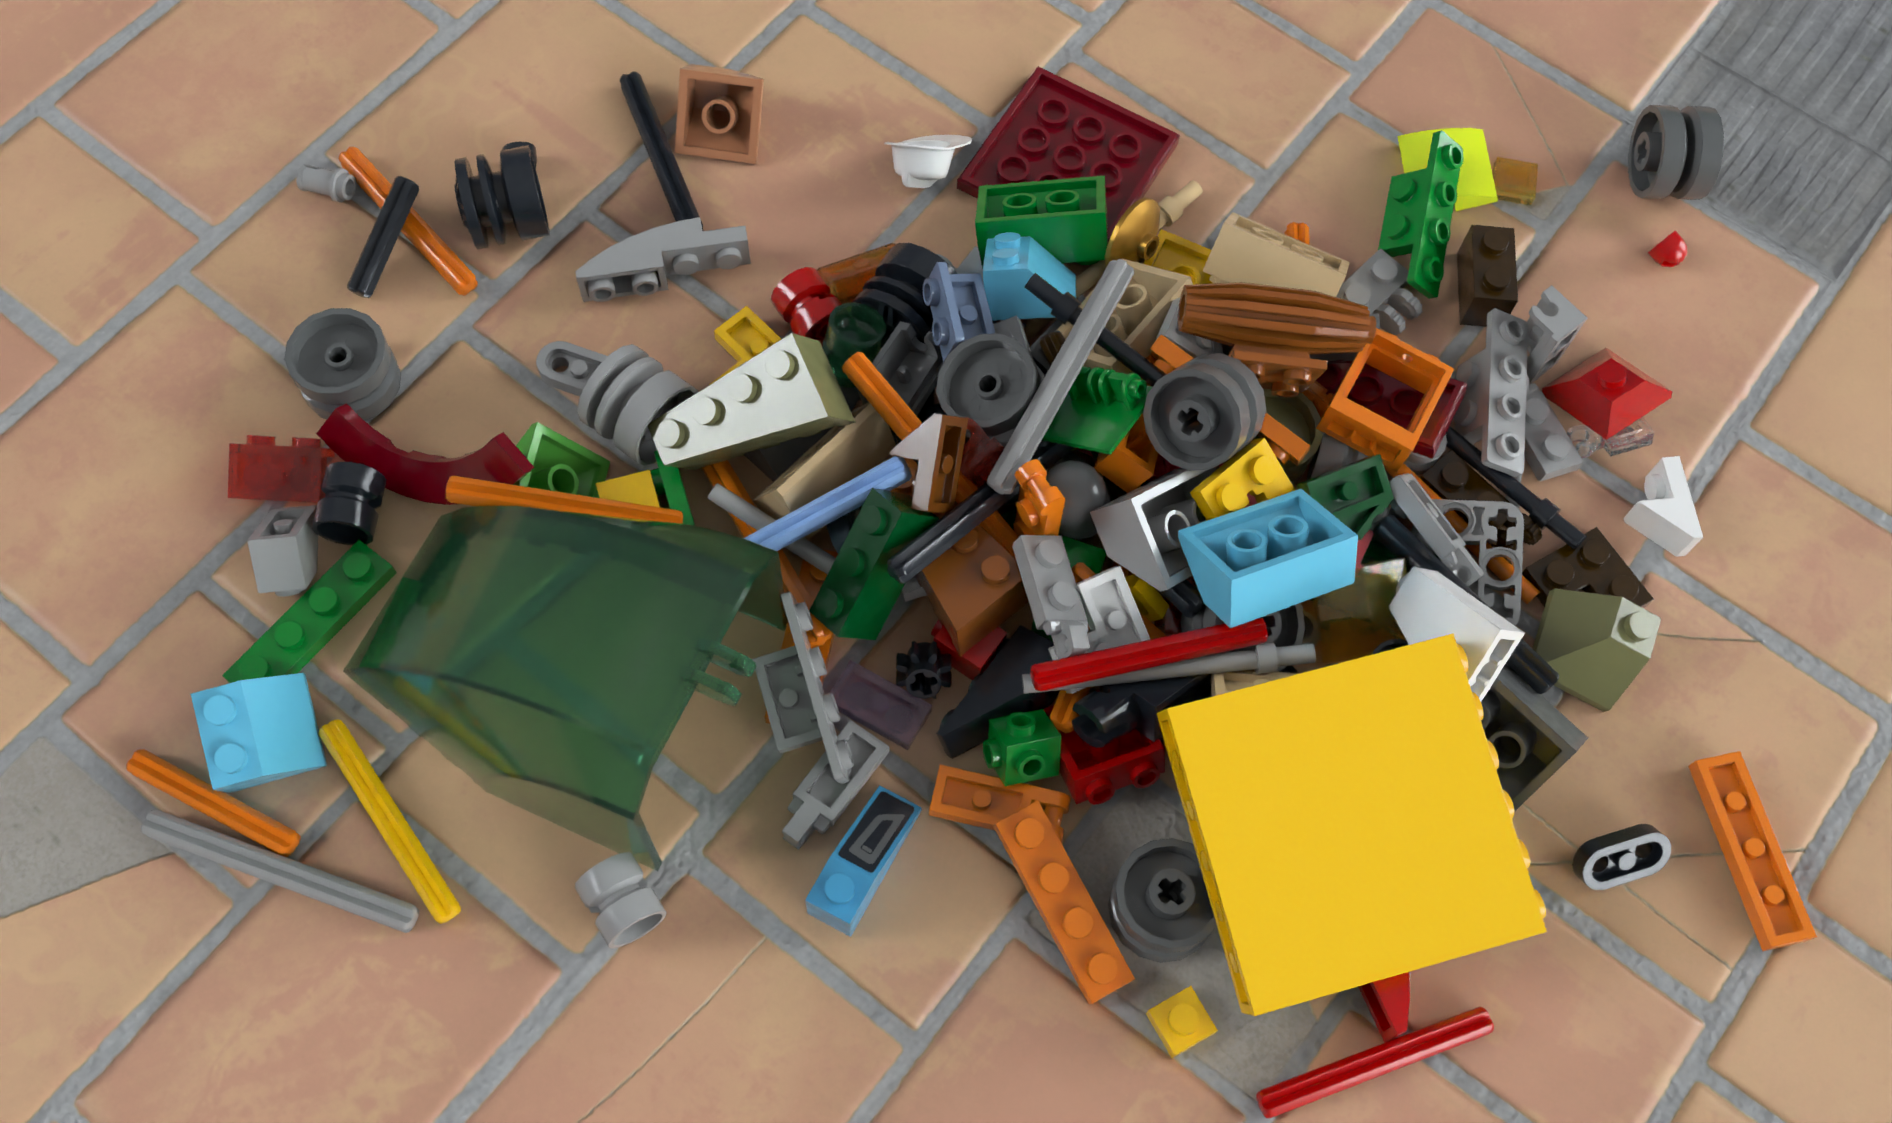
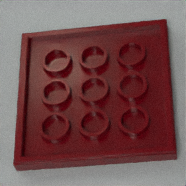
M1038 66L957 179V189L978 199L979 186L1105 175L1109 242L1112 232L1122 215L1132 204L1144 197L1177 147L1180 135Z

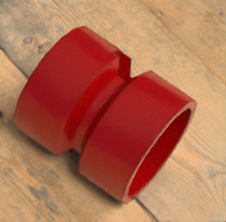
M804 267L788 274L777 284L772 292L771 302L784 321L790 323L792 332L818 340L822 347L839 338L848 328L851 321L849 312L834 294H831L829 285L813 267Z

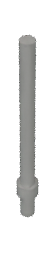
M1274 643L1253 645L1252 650L1212 654L1046 691L1035 690L1031 681V673L1022 674L1023 693L1028 694L1253 669L1256 674L1277 672L1278 667L1315 663L1316 652L1313 644L1276 647Z

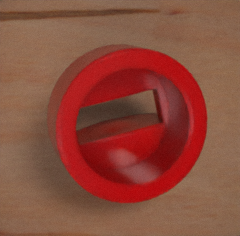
M1675 230L1651 249L1648 254L1662 267L1671 268L1679 265L1687 256V245Z

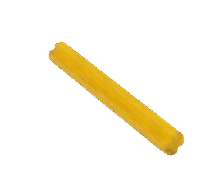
M334 719L319 729L320 738L434 920L440 924L450 921L460 913V904L347 726L340 719Z

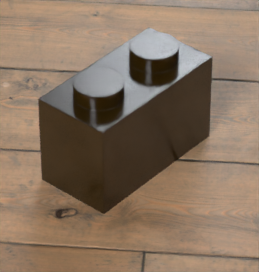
M1471 225L1457 252L1460 325L1487 327L1488 312L1496 308L1511 314L1518 302L1514 228Z

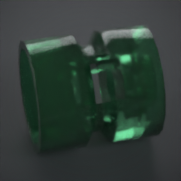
M844 303L837 306L830 313L822 348L839 386L856 387L842 370L843 364L848 358L857 352H862L873 363L882 347L886 332L884 318L875 309L864 304Z

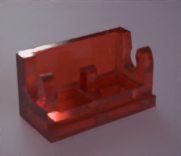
M968 418L967 429L971 431V438L964 444L960 471L976 487L980 488L987 482L1005 447L995 437L991 439L973 419Z

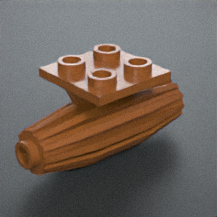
M1245 282L1184 285L1177 317L1178 331L1232 346L1233 348L1228 356L1240 360L1254 372L1263 389H1271V394L1279 397L1298 396L1299 393L1304 392L1327 370L1328 360L1311 359L1309 354L1361 352L1366 343L1371 344L1376 333L1375 316H1370V311L1365 305L1313 290Z

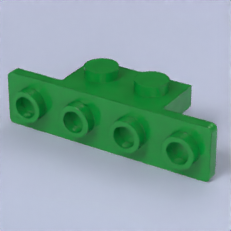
M1442 130L1433 133L1427 168L1391 177L1378 250L1382 249L1391 257L1411 254L1407 282L1428 299L1438 297L1440 283L1444 275L1443 265L1447 243L1451 234L1450 225L1453 208L1457 200L1459 173L1464 160L1463 148Z

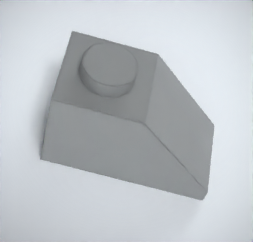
M317 505L271 509L249 537L247 542L258 593L275 592L277 596H292L307 589L317 573L318 535L312 530Z

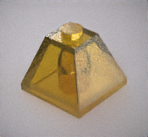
M1405 558L1356 564L1355 581L1353 584L1313 598L1322 663L1369 656L1379 644L1389 639L1406 640L1389 609V605L1396 595V587L1399 581L1407 574Z

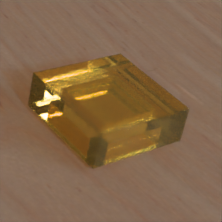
M1497 157L1493 164L1492 174L1498 200L1531 206L1536 198L1538 164Z

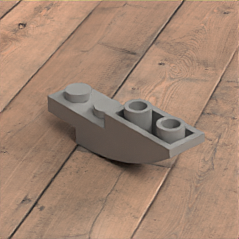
M698 217L676 221L633 235L607 248L575 271L583 302L593 300L605 302L614 297L636 294L647 296L657 291L669 290L667 275H690L702 270L716 268L733 269L739 265L751 264L746 227L738 226L702 231L701 219Z

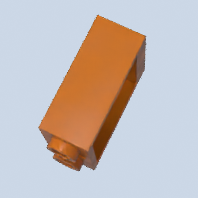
M1376 328L1373 342L1371 344L1366 343L1363 350L1355 355L1316 429L1367 456L1380 454L1383 465L1398 472L1419 440L1454 368L1441 362L1434 355L1426 354L1401 341L1394 334ZM1365 363L1424 394L1407 429L1347 398Z

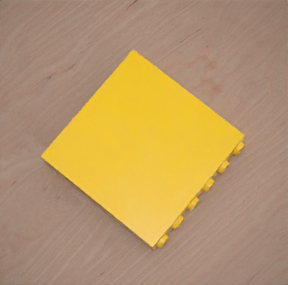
M1454 633L1178 705L1157 713L1241 1013L1252 1016L1261 1015L1547 932L1543 920L1546 916L1545 904L1540 893L1533 888L1528 872L1530 866L1529 853L1525 844L1517 837L1512 821L1514 817L1513 802L1509 794L1502 789L1497 773L1499 767L1498 754L1493 744L1486 738L1481 722L1484 716L1483 707L1477 694L1471 691L1466 675L1468 659L1462 646L1456 643Z

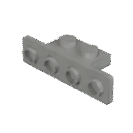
M1494 308L1487 313L1486 348L1458 366L1455 379L1467 383V390L1454 416L1455 430L1472 444L1482 440L1481 462L1483 465L1517 477L1524 472L1528 323L1523 319Z
M791 592L781 594V599L795 646L752 659L777 749L780 753H785L823 740L833 777L841 785L850 782L847 769L854 767V762L846 739L838 741L833 722L840 721V714L832 692L824 694L820 676L826 675L827 671L819 647L811 649L806 631L814 629L811 615L805 601L798 603Z

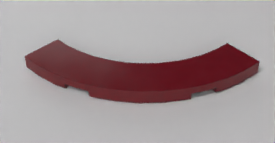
M347 403L335 408L316 433L345 462L363 464L382 473L387 479L386 489L427 503L459 505L451 503L446 499V486L451 476L514 485L535 468L504 432L492 438L483 448L461 457L446 458L445 456L429 455L414 450L408 453L396 448L389 438L371 427Z

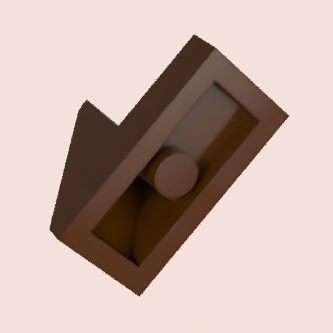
M934 413L889 452V455L919 460L917 473L912 482L913 500L911 509L948 513L954 508L968 418Z

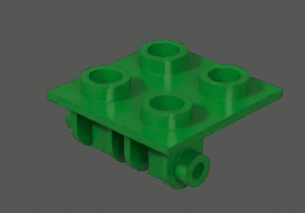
M1083 366L1042 440L1111 455L1143 414L1147 394L1152 389V386H1147L1146 382L1141 380L1140 376L1135 373L1124 374L1113 369L1105 370L1101 367H1094L1091 370L1090 367Z

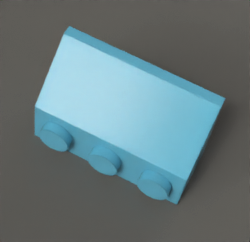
M1302 489L1178 531L1179 542L1203 603L1229 628L1353 584L1355 581L1358 535Z

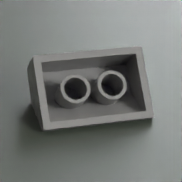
M1219 465L1210 470L1189 471L1181 467L1174 469L1091 511V517L1107 556L1159 591L1168 590L1192 576L1178 539V531L1207 521L1191 496L1190 491L1215 472Z

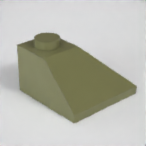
M1553 589L1549 591L1532 649L1559 674V679L1554 686L1606 712L1613 707L1650 660L1661 618L1623 597Z

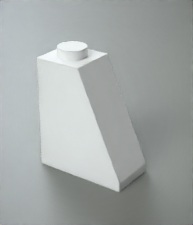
M1412 567L1410 572L1399 581L1396 587V595L1389 605V609L1409 645L1454 633L1456 643L1462 646L1468 659L1466 675L1471 691L1477 694L1481 702L1525 634L1441 573L1434 570Z

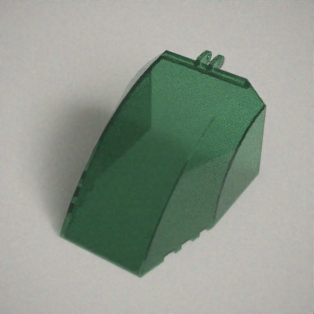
M524 506L461 508L440 516L343 672L386 709L391 710L404 721L420 737L422 736L440 751L453 765L459 767L486 792L619 854L630 852L638 863L658 871L662 861L639 814L653 766L694 691L728 705H737L742 695L741 691L729 682L722 681L705 673L711 662L741 676L751 677L757 667L753 659L720 644L736 613L739 611L785 631L788 619L781 599L784 588L779 552L724 532L683 523Z

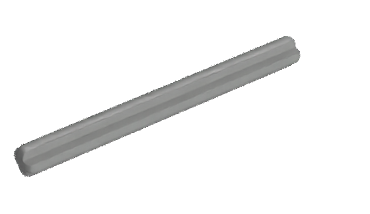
M1118 259L1117 261L1112 260L1109 262L991 471L987 484L997 493L1002 495L1011 494L1018 483L1014 476L1015 472L1023 464L1031 460L1131 281L1134 269L1125 260Z
M151 810L141 825V832L149 838L404 933L410 932L418 919L420 910L411 903L160 810Z

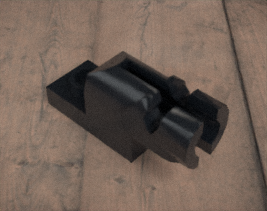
M1212 674L1100 686V692H1090L1073 705L1072 710L1079 714L1078 717L1072 720L1074 731L1084 742L1095 748L1104 747L1134 729L1155 742L1163 736L1157 713L1167 708L1211 696L1210 680Z

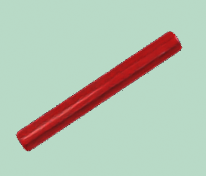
M1258 618L1233 628H1229L1226 624H1220L1038 663L1030 668L1031 681L1035 690L1046 691L1265 643L1268 639L1266 623L1263 618Z
M1477 1007L1264 1088L1256 1094L1258 1106L1264 1117L1270 1119L1486 1036L1493 1032V1022L1484 1007Z

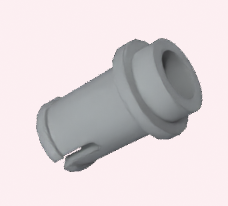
M304 164L298 170L296 182L298 188L302 191L327 195L333 201L339 203L352 199L355 194L356 179L345 169L339 168L332 171Z

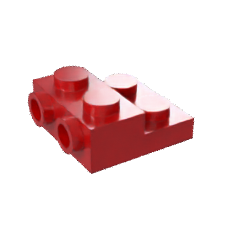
M1054 705L1043 709L1049 719ZM1136 729L1101 748L1090 746L1074 730L1070 733L1058 730L1061 734L1059 772L1076 804L1087 800L1093 805L1103 804L1113 797L1115 790L1131 784L1136 788L1149 787L1159 779L1161 773L1165 772V748L1161 741L1157 739L1153 742Z

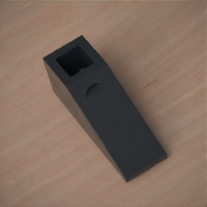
M1022 625L1018 627L1011 638L1003 641L997 649L994 660L983 673L978 674L972 680L966 696L941 721L940 728L936 734L948 757L953 759L982 744L984 740H988L989 719L1008 716L1015 712L1045 709L1050 706L1061 690L1024 694L1022 674H1030V668L1034 664L1052 661L1048 648L1054 646L1052 641Z

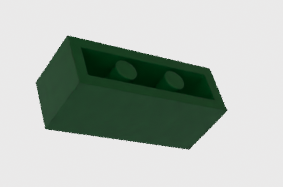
M872 488L809 610L812 615L837 637L866 640L877 639L906 584H900L893 577H890L887 572L888 559L939 520L932 512L911 509L912 496Z

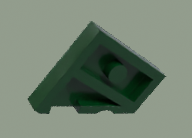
M1380 454L1365 457L1296 485L1297 489L1304 490L1358 535V540H1362L1372 527L1373 519L1378 514H1382L1394 499Z

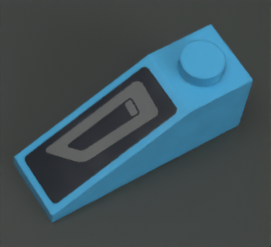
M879 785L831 854L805 899L807 913L851 937L921 813L922 808Z

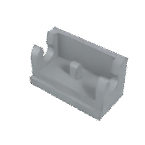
M1552 285L1543 291L1537 306L1533 305L1529 311L1530 317L1527 321V350L1530 354L1527 357L1529 384H1532L1558 363L1587 320V317Z

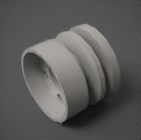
M631 344L622 346L611 353L595 369L581 393L577 413L581 422L595 429L600 436L609 440L613 439L615 447L638 464L646 466L657 462L654 454L657 448L648 429V424L698 393V390L670 370L663 371L660 362L649 357L639 347Z

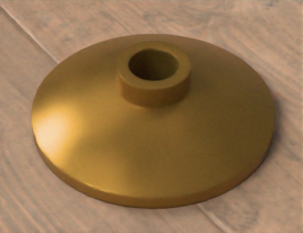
M1142 198L1132 204L1122 215L1107 245L1105 269L1112 260L1117 261L1123 258L1142 263L1144 260H1149L1155 254L1159 245L1157 233L1160 223V207L1155 200Z

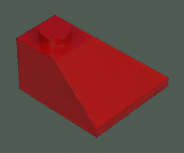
M1604 348L1542 388V393L1547 399L1606 440L1671 399L1673 392L1607 348Z

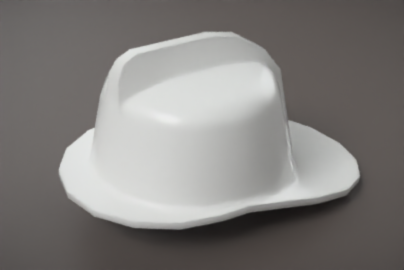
M932 135L898 143L885 142V144L892 146L894 169L898 175L902 176L903 184L910 188H927L932 186L938 179L946 177L955 148L970 144L972 138L961 135Z

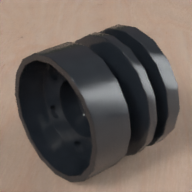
M529 145L501 150V171L492 172L484 154L477 155L476 160L479 173L477 176H473L466 157L455 159L456 179L454 188L463 224L470 232L477 249L487 248L489 245L487 227H492L498 245L505 244V224L512 222L522 241L550 235L541 187Z
M898 243L893 246L877 266L875 276L866 281L863 291L858 293L851 302V314L862 332L876 345L883 348L901 321L911 324L916 332L917 339L924 343V337L928 331L932 332L933 316L931 307L926 306L923 299V283L926 278H929L936 262H946L944 259L930 250L912 243ZM947 263L949 274H957L955 269Z

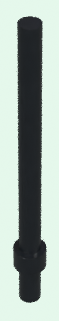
M1037 273L1033 274L1024 287L1053 309L1050 313L1064 325L1069 322L1074 326L1083 310L1080 308L1082 303L1069 292L1062 294ZM1104 327L1096 344L1132 372L1138 374L1146 383L1153 387L1158 379L1166 375Z
M1449 426L1445 435L1447 439L1446 446L1450 450H1453L1467 464L1530 514L1529 517L1541 530L1548 528L1573 550L1581 545L1587 536L1559 514L1560 508L1547 498L1541 500L1513 476L1483 465L1481 462L1482 451Z

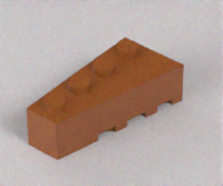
M904 458L911 470L912 477L909 481L891 491L908 494L913 497L912 482L917 473L918 464L913 459ZM932 512L939 519L942 518L945 514H947ZM980 524L914 576L928 596L936 616L946 628L960 657L1029 602L1016 559Z

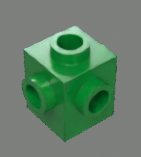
M1043 709L1030 712H1015L1008 716L989 719L988 740L983 742V755L987 767L996 771L1004 786L1019 783L1025 784L1030 781L1059 775L1061 734Z

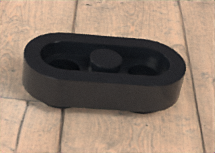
M1638 824L1590 839L1582 844L1574 855L1572 862L1573 871L1591 889H1609L1660 871L1670 858L1671 843L1654 826Z

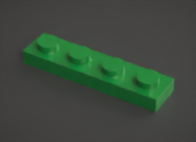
M358 540L222 676L229 683L240 680L299 673L397 573L394 567L366 544Z

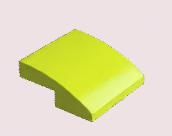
M1442 128L1397 136L1404 173L1427 168L1434 132L1444 131L1463 148L1464 160L1460 168L1457 200L1454 204L1456 211L1498 202L1483 129Z

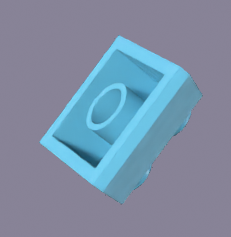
M1006 232L998 234L992 239H987L983 264V283L992 321L1006 320L1016 315L1019 319L1053 318L1054 316L1050 314L1053 309L1024 288L1026 283L1034 273H1037L1062 294L1069 292L1076 298V274L1030 236L1020 237L1018 233Z
M304 673L240 680L191 694L213 790L233 793L327 766Z

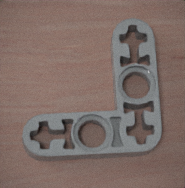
M1432 499L1443 515L1453 510L1461 511L1466 515L1468 527L1459 535L1466 545H1479V567L1485 573L1478 579L1477 596L1493 609L1495 593L1485 595L1484 588L1487 587L1497 591L1513 588L1514 596L1504 593L1503 609L1512 613V618L1505 619L1514 626H1517L1521 612L1524 519L1519 508L1512 503L1503 501ZM1391 507L1389 515H1394L1396 518H1400V516ZM1498 513H1506L1507 520L1515 522L1516 527H1509L1507 529L1506 545L1515 543L1516 550L1505 547L1486 549L1487 542L1493 545L1497 543V528L1489 526L1488 521H1495ZM1413 524L1412 531L1410 532L1416 537V533L1419 531ZM1504 557L1510 560L1514 566L1513 575L1506 581L1493 580L1489 577L1486 566L1491 559Z

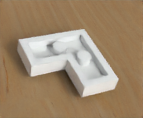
M1114 566L1076 583L1090 630L1087 632L1090 649L1085 653L1150 640L1121 566ZM1055 646L1048 648L1052 660H1057L1058 656ZM1084 688L1065 689L1066 693L1073 694Z

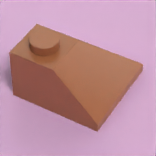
M689 64L680 68L675 153L756 164L758 160L764 79L726 68Z

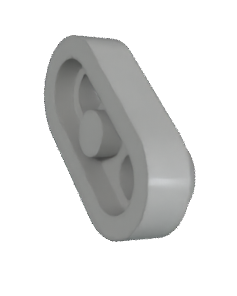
M556 341L547 344L540 350L537 355L536 364L542 380L547 385L581 396L588 379L608 356L568 342ZM560 366L568 367L563 372L555 371Z

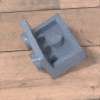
M936 262L929 278L924 280L923 299L926 306L931 307L933 316L932 337L935 345L940 346L944 362L947 355L961 342L979 334L995 333L981 273L949 274L946 262Z

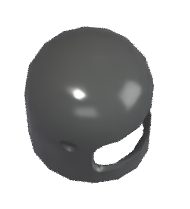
M1071 460L1057 464L1047 472L1046 480L1050 486H1057L1065 497L1059 534L1076 540L1093 537L1097 534V529L1090 512L1111 502V494L1097 470L1087 463Z

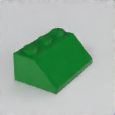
M1105 175L979 186L975 228L982 269L987 239H992L996 235L1006 232L1018 233L1020 237H1032L1061 263L1076 262L1080 265H1092L1100 260H1105L1108 245Z

